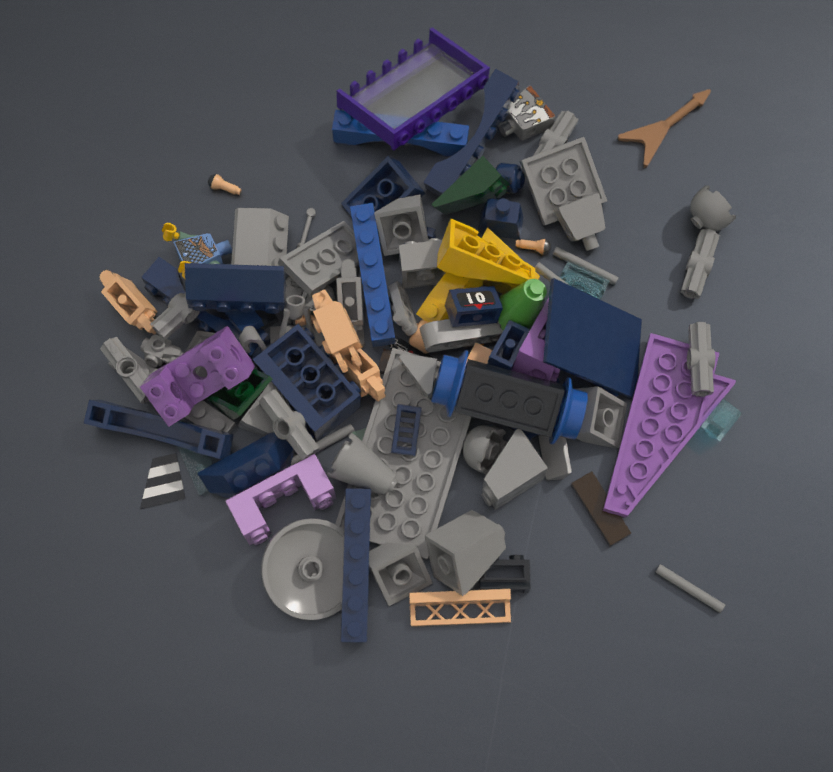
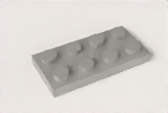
M342 221L281 257L278 265L284 266V271L311 296L335 281L336 278L341 277V263L345 259H352L355 262V268L359 266L354 230L345 221Z

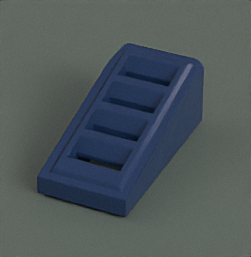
M397 404L391 453L415 456L422 407ZM401 413H414L416 417H401ZM400 422L414 423V428L402 427ZM399 431L413 433V438L398 436ZM397 442L412 443V447L397 446Z

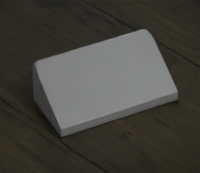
M539 435L542 459L548 468L545 474L546 479H564L572 472L566 438L560 436L552 445L549 443V437Z

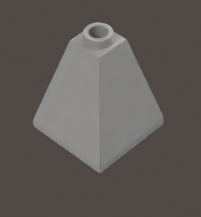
M270 382L237 426L261 436L272 433L274 422L259 404V400L274 389L277 390L292 411L293 409L274 384Z

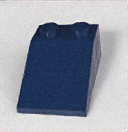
M387 156L341 204L350 215V206L373 203L374 212L396 199L415 195L422 197L426 193L398 160Z

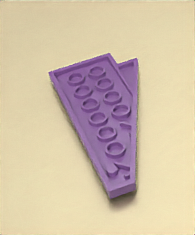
M650 333L603 511L626 518L734 386L736 380L714 374L719 352H715V367L713 370L714 393L705 397H699L691 393V372L687 368L689 344Z

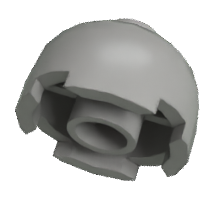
M705 185L692 198L690 212L693 217L691 221L698 229L703 227L704 229L714 231L723 230L736 219V216L729 213L732 207L717 190L714 193L710 192V186Z
M488 424L472 429L469 434H466L463 443V456L466 463L478 472L487 475L507 444V441L503 440V435L506 434V431Z

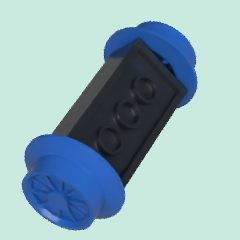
M467 350L459 358L443 355L431 402L446 406L448 417L452 416L455 407L456 413L549 437V443L552 445L560 436L572 440L577 438L585 416L588 394L587 392L573 389L571 378L567 377L564 383L561 384L482 362L467 360Z

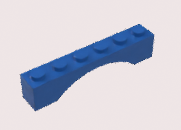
M335 110L332 126L334 143L358 145L366 142L384 141L346 111ZM375 114L393 129L410 119ZM434 122L426 127L422 133L409 139L407 143L425 147L443 156L451 157L468 144L469 125Z
M373 203L350 206L373 347L396 344Z

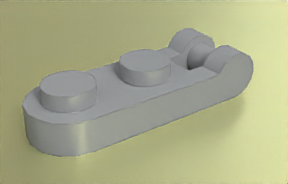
M395 281L389 285L388 296L393 302L391 306L394 312L393 320L397 325L402 326V330L406 335L410 336L417 331L418 326L407 292L398 281Z

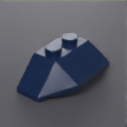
M273 431L199 471L198 476L210 493L230 499L289 468L295 450L287 439L278 438Z

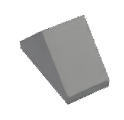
M407 354L400 355V364L428 400L431 399L436 376L437 359Z

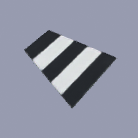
M176 453L152 459L140 509L185 499Z

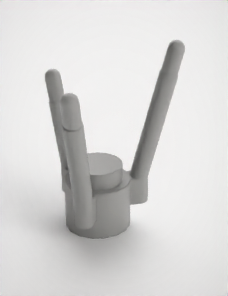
M291 295L286 298V308L284 309L278 339L285 334L287 322L291 324L292 320H299L303 315L305 316L307 328L315 337L309 314L310 307L305 306V299L302 296Z

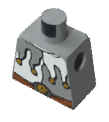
M528 86L520 93L515 103L511 102L505 122L500 124L498 128L504 137L515 132L520 140H525L550 129L554 124L555 115L535 90Z

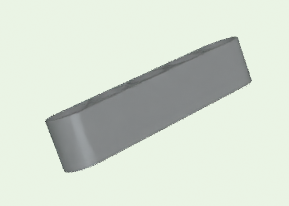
M450 319L429 322L420 327V333L427 352L472 346L475 343L497 342L503 330L500 328L499 322L452 327Z

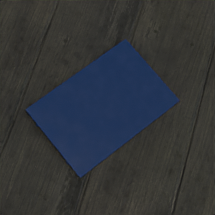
M553 278L550 280L543 362L632 399L638 379L642 319Z

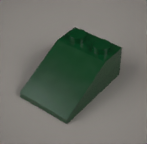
M482 156L438 197L432 205L444 215H448L486 203L487 199L500 198L507 192V187L510 184Z
M253 369L249 378L229 390L224 386L207 398L225 416L235 420L272 381V378L265 373Z

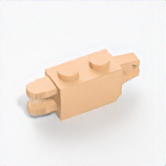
M103 270L99 280H101L105 288L101 293L130 325L136 326L141 330L144 328L148 333L155 335L156 331L150 324L155 320L153 317L158 311L131 280L123 278L116 273L112 274L109 270Z
M325 289L312 295L316 309L313 311L316 317L313 320V324L318 333H323L325 340L322 341L326 353L328 355L332 354L337 359L343 373L348 371V365L343 356L351 353V358L357 367L362 365L357 350L362 348V345L346 309L343 308L340 302L332 301Z
M361 348L357 350L362 365L358 367L354 364L351 353L343 356L348 365V371L343 376L349 382L354 381L361 390L359 393L361 398L367 394L376 401L386 397L385 387L382 385L383 380L380 378V370L377 364ZM330 354L331 360H333V364L338 363L337 359L332 354Z

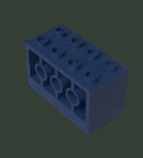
M297 324L257 355L253 362L256 370L272 378L271 382L283 395L293 411L303 415L307 432L317 442L361 408V397L359 394L361 390L354 381L349 382L343 376L345 373L342 372L338 363L333 364L328 358L330 354L326 353L324 347L316 345L313 341L315 337L308 328L303 329Z

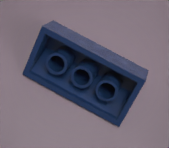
M185 263V290L188 308H192L194 311L216 309L220 312L241 310L245 313L261 310L271 314L284 311L286 294L284 266Z

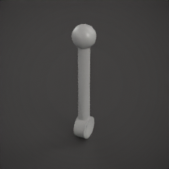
M313 208L307 210L308 218L297 248L305 243L311 220L316 216V211Z

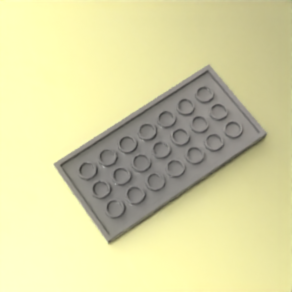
M392 348L382 379L386 397L380 401L375 400L362 442L396 474L394 479L397 480V483L390 493L386 491L384 495L371 491L370 542L378 545L384 543L416 544L421 557L428 560L429 553L425 535L438 528L472 416L456 413L454 407L452 416L448 417L446 406L432 403L431 399L428 400L400 364L399 356L402 354L419 355ZM437 361V369H436L435 382H436V378H437V375H438L439 367H440V364H441L440 361ZM397 404L422 407L415 456L391 453ZM402 412L401 417L415 418L416 414ZM400 422V426L414 428V423ZM399 431L398 436L413 438V433ZM398 441L397 446L411 448L412 443ZM351 484L347 486L349 489H363ZM345 496L335 525L343 530Z

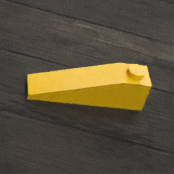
M450 219L438 251L437 268L458 277L522 284L529 279H536L533 266L513 253L505 254L496 247V242L491 240L488 243L477 236L479 231Z
M445 273L427 296L416 315L428 323L449 319L444 306L449 290L480 287L483 285L484 280L458 277L451 273Z

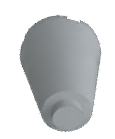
M350 433L349 438L352 439L351 442H344L331 463V468L334 469L333 472L328 469L326 475L363 489H371L372 492L384 495L386 491L390 493L397 483V480L394 479L396 474L355 434Z

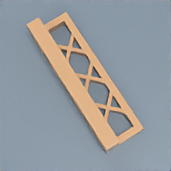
M510 589L469 590L463 596L456 591L410 593L411 627L511 623ZM494 603H504L505 617H494L488 609ZM469 604H476L482 612L477 618H469L463 610ZM481 604H488V606L484 608ZM444 605H451L457 611L452 619H444L438 613ZM456 605L464 606L461 609H459ZM415 606H426L433 613L427 620H416ZM431 606L439 607L436 610H434ZM485 613L489 616V618H481V617H482ZM460 614L464 617V619H456V618H457ZM435 615L439 618V620H431V619H432Z

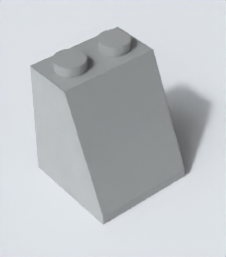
M517 429L484 478L481 496L487 506L492 505L495 510L544 480L548 469L521 429Z
M471 510L426 534L425 539L433 577L460 595L467 594L506 549L504 529L499 524Z

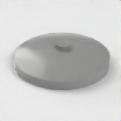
M302 519L284 526L271 538L263 553L261 578L268 597L280 610L296 618L317 620L329 617L342 609L344 530L329 521Z

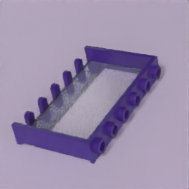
M432 27L429 29L428 44L423 46V41L417 39L414 42L413 54L408 57L407 51L401 49L398 53V64L392 67V62L388 59L385 60L382 64V74L377 78L374 71H368L365 86L359 89L358 82L353 81L350 84V96L343 90L338 89L336 91L337 108L346 111L388 143L392 150H395L399 146L406 144L415 135L422 133L426 127L437 122L446 113L453 111L459 104L470 99L473 94L484 89L485 84L489 80L490 67Z

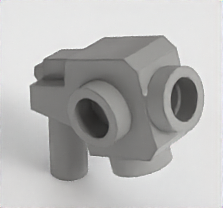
M152 335L150 339L145 338L140 348L144 352V361L151 367L162 366L163 363H169L184 353L180 347L172 345L171 340H164L158 335Z

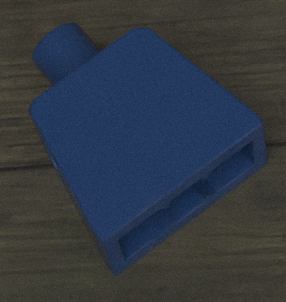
M504 198L499 200L487 199L481 211L478 234L484 235L488 227L497 237L520 240L524 219L521 204Z

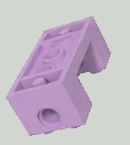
M315 454L226 500L249 545L253 543L255 545L261 544L268 539V535L272 534L258 508L262 506L263 508L270 507L277 502V498L296 493L300 486L303 487L314 510L319 508L324 510L333 504V500L336 499L333 486Z

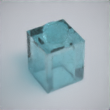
M722 399L701 427L704 428L705 433L709 437L717 438L721 441L743 413Z

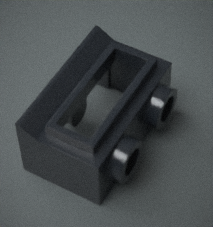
M510 555L509 559H499L498 557L490 566L523 567L524 578L486 577L485 572L479 579V590L510 589L524 590V593H529L531 589L530 560H524L523 555Z

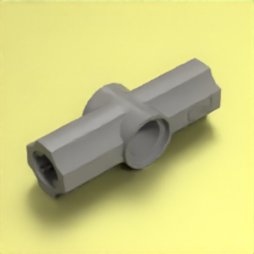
M561 111L552 127L543 134L534 155L568 142V137L578 123V119L573 113Z
M701 229L698 234L694 251L692 250L685 269L687 273L680 291L684 297L699 299L702 294L706 277L709 276L715 257L713 256L720 237L714 230Z
M186 292L179 293L171 299L168 308L150 325L161 338L166 340L181 325L192 322L200 311L188 308Z
M697 322L690 324L688 327L689 349L687 352V368L691 372V393L699 397H705L714 393L713 370L715 367V351L711 348L710 324Z
M118 337L109 338L103 343L100 350L141 404L150 402L140 388L148 376ZM134 367L131 373L125 374L127 368Z
M276 389L270 391L259 400V404L274 422L273 431L275 435L280 439H287L302 460L315 454L320 449L305 429L306 423L303 415L297 411H292Z

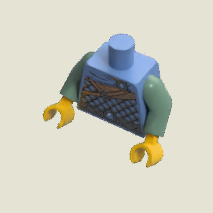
M165 223L163 225V239L167 242L174 239L173 243L180 259L178 272L182 273L184 279L185 263L223 264L221 257L232 253L228 240L215 244L211 234L189 235L181 231L176 232L177 228L172 223Z

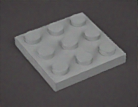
M585 137L520 161L543 226L558 220L553 211L554 208L599 192L601 203L607 202Z

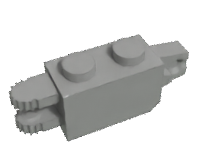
M347 258V260L345 259L341 263V278H336L337 299L343 305V308L346 309L357 333L358 330H363L364 324L362 278L357 277L355 262Z

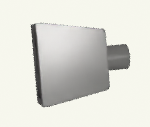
M599 192L553 209L570 241L582 239L586 251L599 247L595 233L605 230Z

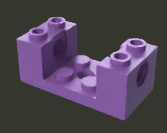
M548 297L519 349L512 371L556 382L560 369L543 362Z
M226 326L150 374L140 388L169 427L187 416L195 404L224 386L229 390L249 378L255 364L229 327ZM198 366L204 367L207 370V376H198L195 368Z

